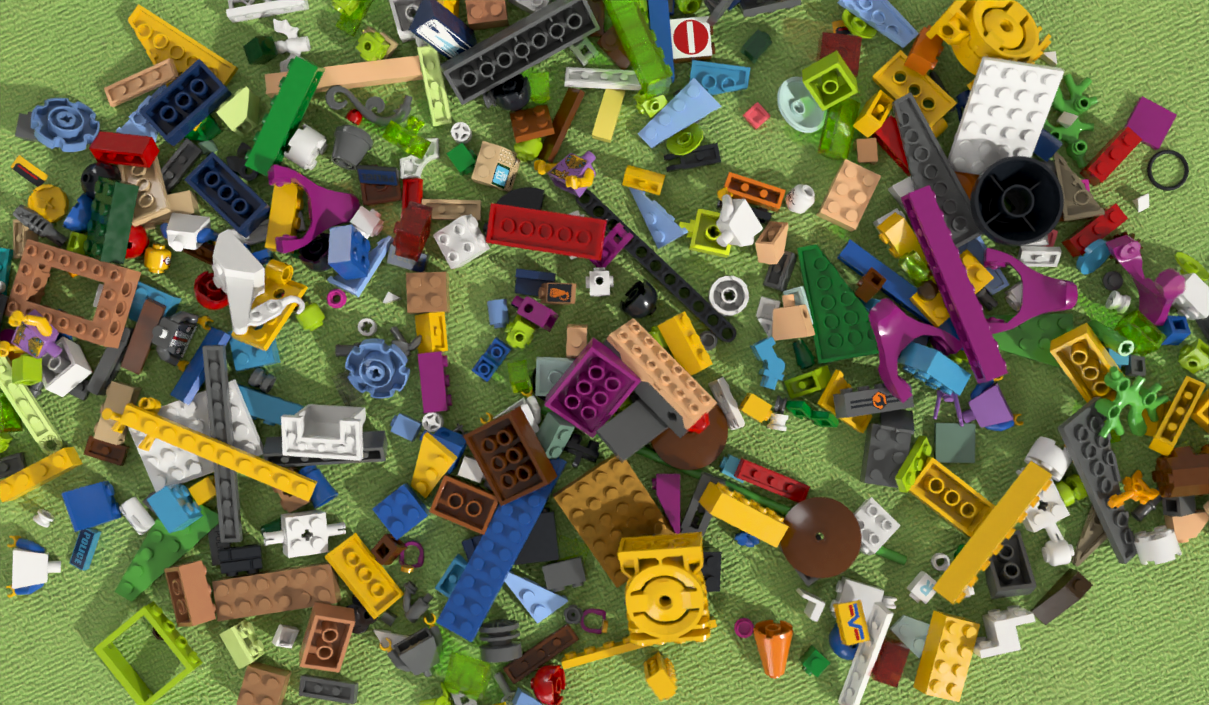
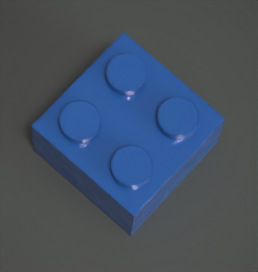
M352 224L330 228L328 264L345 280L368 277L370 242Z
M408 483L403 484L372 509L396 540L431 514Z

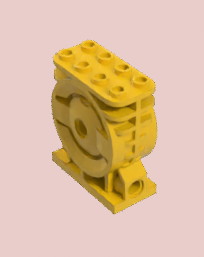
M955 0L925 34L930 39L937 34L946 43L951 45L959 62L975 76L977 75L982 57L1035 64L1034 62L1043 54L1042 51L1051 43L1049 40L1051 35L1049 33L1039 40V33L1043 28L1040 25L1037 27L1030 13L1015 0Z
M702 532L621 538L618 560H620L621 572L628 577L625 588V601L630 642L635 646H643L649 643L662 645L666 642L681 644L686 641H706L711 635V623L704 576L701 572L704 562ZM648 580H650V581L646 584L644 590H641L642 586H643ZM665 595L668 596L670 599L663 600L661 596Z

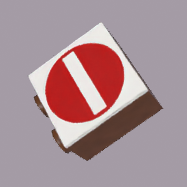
M709 16L670 19L674 64L689 63L692 60L711 61L712 54H715V44L711 42L710 35H713V26L707 23Z

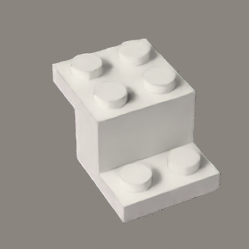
M1019 605L1008 606L1007 610L1000 611V609L989 610L988 614L982 615L987 638L977 637L973 653L980 658H986L1021 650L1016 626L1035 622L1034 613L1019 607Z

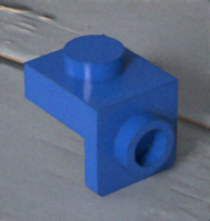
M243 244L261 265H265L269 262L268 260L274 259L272 251L268 249L252 253L250 245Z

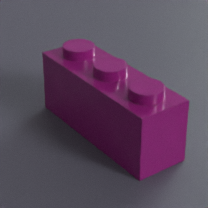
M442 351L418 354L424 413L450 410V406L453 403L452 395H448V387L451 384L450 376L446 375L445 368L448 367V356L444 355Z

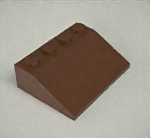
M520 406L463 435L500 506L546 486L558 477Z

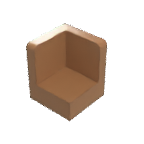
M876 138L856 139L853 142V151H857L858 163L874 165L878 162Z

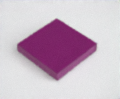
M1142 96L1135 105L1124 128L1129 126L1143 139L1142 143L1157 150L1160 148L1177 114Z

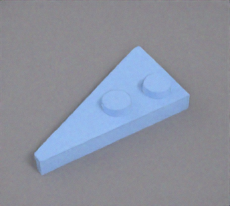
M166 84L160 86L151 96L148 95L138 106V109L129 116L130 119L122 128L119 127L116 130V133L149 136L156 143L158 132L141 115L140 111L167 88Z
M629 187L657 248H661L688 233L685 227L681 228L674 222L675 218L668 214L655 200L651 201L645 195V191Z
M391 236L383 238L377 242L378 246L368 253L370 262L368 277L345 280L338 274L335 277H328L327 281L359 297L388 252L390 244H393L395 240Z
M512 571L509 572L505 580L506 584L537 624L568 602L566 596H561L551 590H547V587H542L530 579L513 574Z

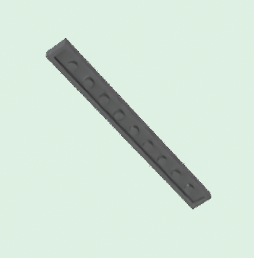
M225 345L202 346L210 434L212 438L234 446ZM213 462L221 543L241 542L243 536L237 472Z

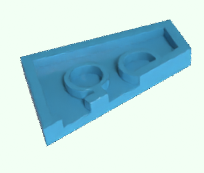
M692 60L689 82L695 78L711 96L748 88L750 67Z

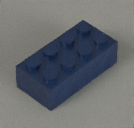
M198 59L145 106L140 113L168 143L175 146L228 99L232 93Z
M214 152L184 179L245 238L270 215L271 207Z

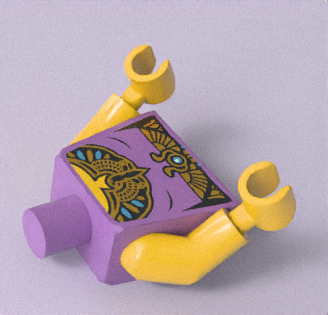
M586 151L582 157L571 153L557 163L546 164L544 160H536L534 162V170L538 171L541 175L547 173L556 187L580 198L586 188L590 187L593 183L596 172L591 163L596 157L590 151Z
M35 309L23 316L21 311H14L9 317L8 323L11 326H17L11 341L14 345H10L7 341H1L0 357H6L9 351H13L14 353L30 354L35 358H41L48 353L53 358H56L63 349L55 344L59 334L58 331Z

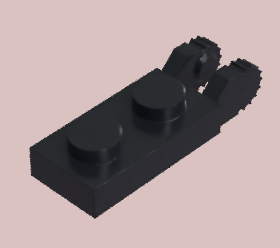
M718 143L698 146L695 150L685 155H674L672 153L664 155V160L670 161L680 157L681 164L666 167L667 172L684 171L721 163Z

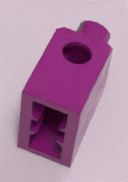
M517 295L511 303V306L518 309L517 313L548 332L551 331L559 317L553 310L528 296L523 299Z

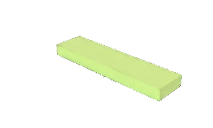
M429 45L417 47L433 126L453 123L443 72L440 66L439 52Z

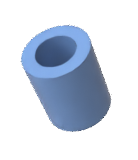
M507 299L487 301L490 325H494V329L505 328L506 324L509 323Z

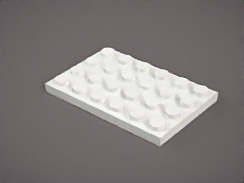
M982 57L948 156V161L953 170L980 175L986 168L1004 158L1012 156L1031 158L1064 70L1051 66Z
M236 380L229 381L234 447L255 456L262 455L264 447ZM206 390L197 393L190 405L177 400L161 406L157 415L211 437ZM128 427L156 493L167 485L182 484L214 472L212 461L155 438L149 451L139 449V444L147 434Z

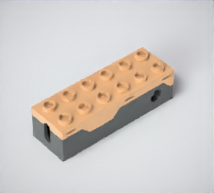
M634 318L609 334L603 344L615 353L641 379V382L633 391L679 438L688 431L700 434L710 425L709 412L717 402Z

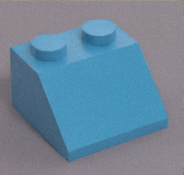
M138 281L129 311V319L138 321L147 298L167 306L163 317H171L176 313L181 298L150 284Z

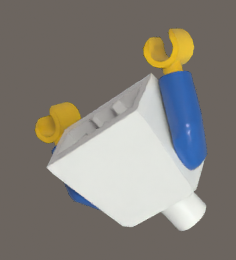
M172 213L169 223H163L160 226L164 240H168V245L178 252L183 249L196 250L209 240L212 241V245H216L218 233L211 229L210 217Z
M18 535L9 536V538L14 539V544H7V546L17 547L13 550L12 584L6 586V588H11L13 593L7 595L9 598L15 595H30L44 586V583L48 581V573H61V561H48L49 552H45L44 547L31 540L22 539Z

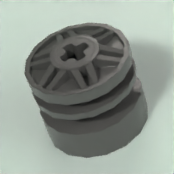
M495 619L482 623L478 632L482 633L479 635V640L488 641V643L480 646L481 661L489 663L505 662L522 657L521 642L512 640L520 636V631L515 630L520 627L518 620Z

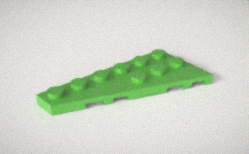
M1073 313L1041 314L1027 320L1014 329L992 335L998 343L999 350L1061 368L1050 352L1051 340L1073 330ZM1015 315L985 316V319L996 317V319H1003L1005 322H1009Z
M205 504L199 505L203 516L184 530L172 533L167 531L159 517H157L155 524L150 529L115 592L131 602L136 600L152 583L165 574V568L176 564L219 524L218 512Z

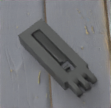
M124 328L118 348H106L85 390L95 395H106L108 385L111 384V381L115 380L121 368L134 328Z
M702 471L681 522L682 530L680 533L702 532L704 537L712 515L698 501L710 481L715 484L720 482L725 485L726 480ZM696 510L699 513H704L700 525H697L700 517L695 515Z

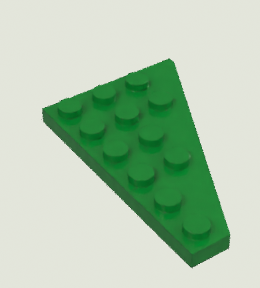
M818 244L797 248L805 293L813 320L812 325L815 332L813 337L818 363L822 364L878 354V345L870 324V312L858 296L854 294V291Z

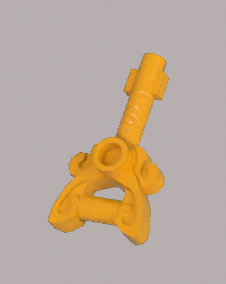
M1137 470L1131 477L1126 476L1122 480L1125 492L1118 496L1114 494L1109 498L1110 500L1107 504L1110 508L1115 506L1119 508L1129 498L1134 501L1139 500L1141 504H1146L1149 500L1158 497L1160 492L1157 489H1151L1141 479L1143 478L1141 471Z

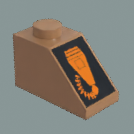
M543 283L538 292V297L541 299L540 303L553 305L575 304L576 284Z

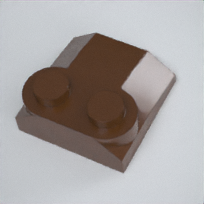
M626 16L610 27L597 42V45L621 70H626L643 52L651 47L649 41L635 27L633 21Z

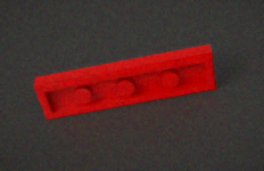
M741 458L734 474L736 478L798 503L806 499L811 487Z

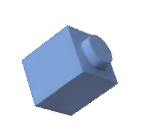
M399 413L391 421V432L413 442L422 427V422Z

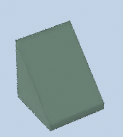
M213 140L198 143L203 153L207 156L212 152L218 151Z

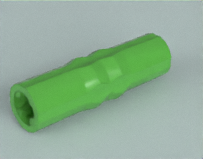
M1092 320L1088 323L1106 348L1112 349L1121 356H1128L1134 350L1133 342L1120 335L1118 331H1114L1097 320Z

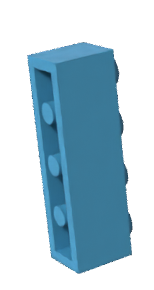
M238 384L251 418L254 420L257 417L264 419L263 423L271 426H275V424L281 425V416L284 414L295 415L305 407Z

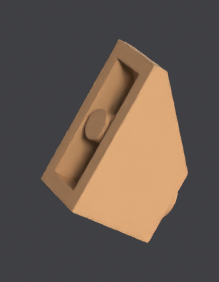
M769 221L755 242L759 263L777 264L785 250L788 223Z
M1199 509L1194 514L1182 517L1164 515L1167 529L1174 530L1178 543L1189 542L1190 538L1198 536L1208 522L1209 516L1205 509Z

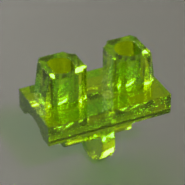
M916 251L907 252L899 258L898 264L917 288L923 281L933 278L932 272Z

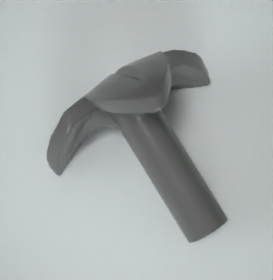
M396 326L390 329L396 339L392 340V344L399 347L406 357L412 355L410 350L414 351L419 347L422 340L421 335L417 336L411 343H407Z

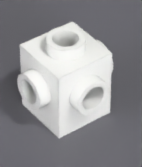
M593 268V271H589V276H586V288H590V297L610 296V288L614 287L613 276H609V271H605V268ZM598 279L603 280L601 285L596 283Z

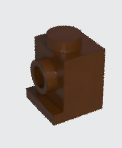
M871 267L856 283L859 287L855 290L854 294L867 303L881 289L887 279Z
M385 534L371 552L379 564L391 565L399 554L406 550L407 546L400 538L396 540L392 534Z

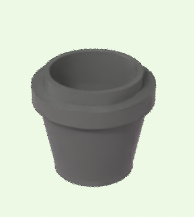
M352 125L338 126L334 132L335 141L331 161L344 169L356 170L367 151L371 150L373 140L367 132Z

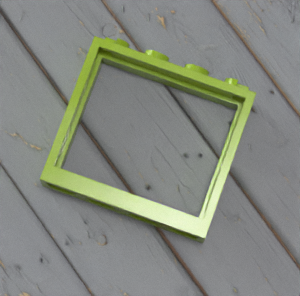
M154 601L140 609L94 648V651L137 705L154 704L203 663L197 656V653L189 646L186 638L177 631L174 623L166 617L162 608H159ZM143 616L147 618L186 667V669L155 694L151 692L113 644L115 639Z

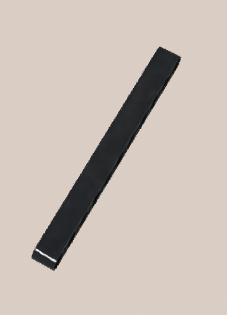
M586 189L582 194L590 197L588 203H581L579 197H575L578 207L590 218L607 220L605 229L607 234L611 231L607 227L609 222L615 221L617 224L620 222L624 226L623 229L634 236L632 238L633 241L630 244H626L623 249L721 342L729 343L735 339L736 329L591 191ZM596 208H601V209H603V210H604L603 216H601V217H596V216H594V214H593L594 209H596ZM617 234L616 237L621 241V237ZM644 248L647 255L640 258L636 255V250ZM657 261L660 263L661 269L653 271L650 268V264ZM666 275L674 276L675 283L672 285L666 284L664 277ZM681 288H686L689 291L688 298L684 299L679 296ZM697 301L703 304L701 312H696L693 309V304ZM709 315L717 317L718 322L715 326L708 323ZM723 329L731 330L732 336L730 339L723 338Z

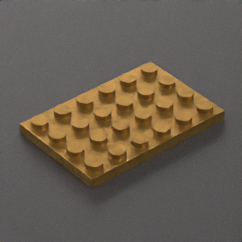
M615 454L553 494L558 505L616 588L628 580V577L621 572L620 560H618L621 538L652 536L653 534H675L627 460L621 463Z

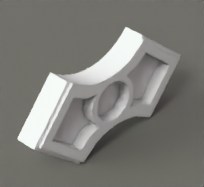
M438 138L418 139L415 151L408 157L400 158V179L421 178L425 165L434 159H439Z

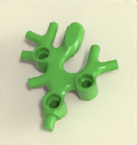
M1071 74L1064 76L1063 79L1070 93V99L1065 100L1063 98L1061 89L1058 86L1051 107L1061 113L1065 111L1077 116L1084 113L1091 105L1098 103L1096 96L1090 98L1082 96V93L1092 83V80L1086 77L1079 85H1076ZM1046 118L1043 128L1060 141L1064 140L1068 144L1066 153L1073 161L1076 160L1079 169L1086 167L1087 164L1084 156H1086L1087 144L1085 141L1079 140V134L1081 131H1093L1094 124L1083 123L1077 118L1068 128L1062 125L1055 127Z
M1113 366L1109 369L1110 372L1105 375L1104 382L1108 387L1116 390V398L1114 401L1100 398L1095 403L1097 412L1107 417L1098 435L1106 438L1113 428L1117 435H1123L1124 429L1120 423L1119 415L1124 406L1130 404V410L1127 415L1130 431L1136 436H1143L1146 433L1147 425L1142 416V411L1146 408L1150 420L1157 422L1159 420L1156 412L1157 407L1168 402L1169 399L1167 395L1156 398V393L1162 389L1159 383L1156 382L1147 389L1142 386L1146 379L1138 375L1130 386V379L1125 377L1116 366Z

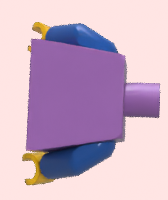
M1003 376L988 382L977 383L970 394L971 399L968 402L971 409L962 412L965 423L977 420L980 427L994 431H1004L1014 425L1020 426L1024 424L1023 421L1017 422V417L1022 414H1012L997 381L1003 379Z

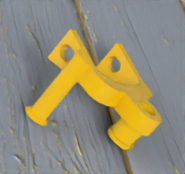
M143 397L139 400L138 406L158 414L161 403L157 399ZM105 408L102 411V418L117 421L111 430L123 433L126 425L119 423L122 414L113 412L110 408ZM147 435L138 448L149 451L155 437Z

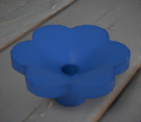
M745 531L735 535V540L742 546L754 547V545L760 542L758 538Z

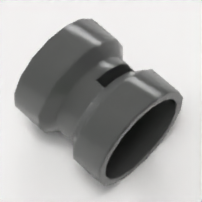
M258 367L252 373L248 384L253 387H260V391L267 394L272 389L276 377L272 374L267 375L264 370Z

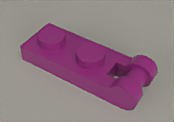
M620 222L604 238L601 260L589 259L597 268H606L634 237L630 232L628 233L623 229L624 226ZM617 234L622 238L621 241L616 237Z

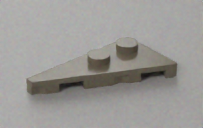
M1055 152L1053 159L1056 176L1061 184L1064 196L1062 212L1064 221L1104 215V209L1098 205L1093 198L1094 196L1090 191H1087L1083 182L1069 168L1065 159L1058 152Z
M1091 505L1071 563L1076 567L1107 539V535L1093 505Z

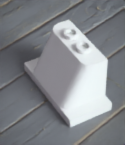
M308 404L295 415L284 414L281 416L283 455L361 461L363 459L362 427L366 419L365 407Z

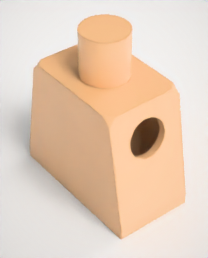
M794 294L782 295L783 307L773 309L772 337L774 341L815 335L806 304L795 305Z
M568 324L566 358H577L587 346L588 324Z

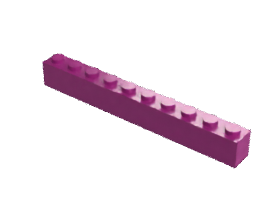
M928 185L901 197V201L934 280L938 285L939 292L977 383L988 382L1007 374L1006 362L998 350V343L990 331L991 326L985 319L983 307L977 300L975 288L967 276V269L959 257V250L954 245L951 231L946 226L944 214L936 202L934 191Z

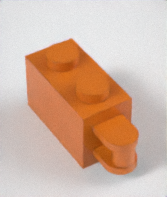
M928 25L927 28H922L904 63V66L923 76L926 75L929 69L933 70L938 62L936 57H939L944 49V46H942L943 39L936 34L932 39L925 35L932 27L931 25Z

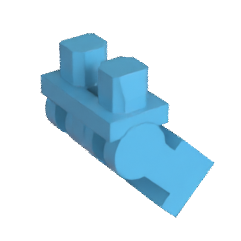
M766 337L751 345L750 348L757 361L763 362V369L759 371V374L763 375L760 386L775 390L777 381L783 380L784 375L781 373L785 370V363L777 357L772 348L776 344L773 337Z

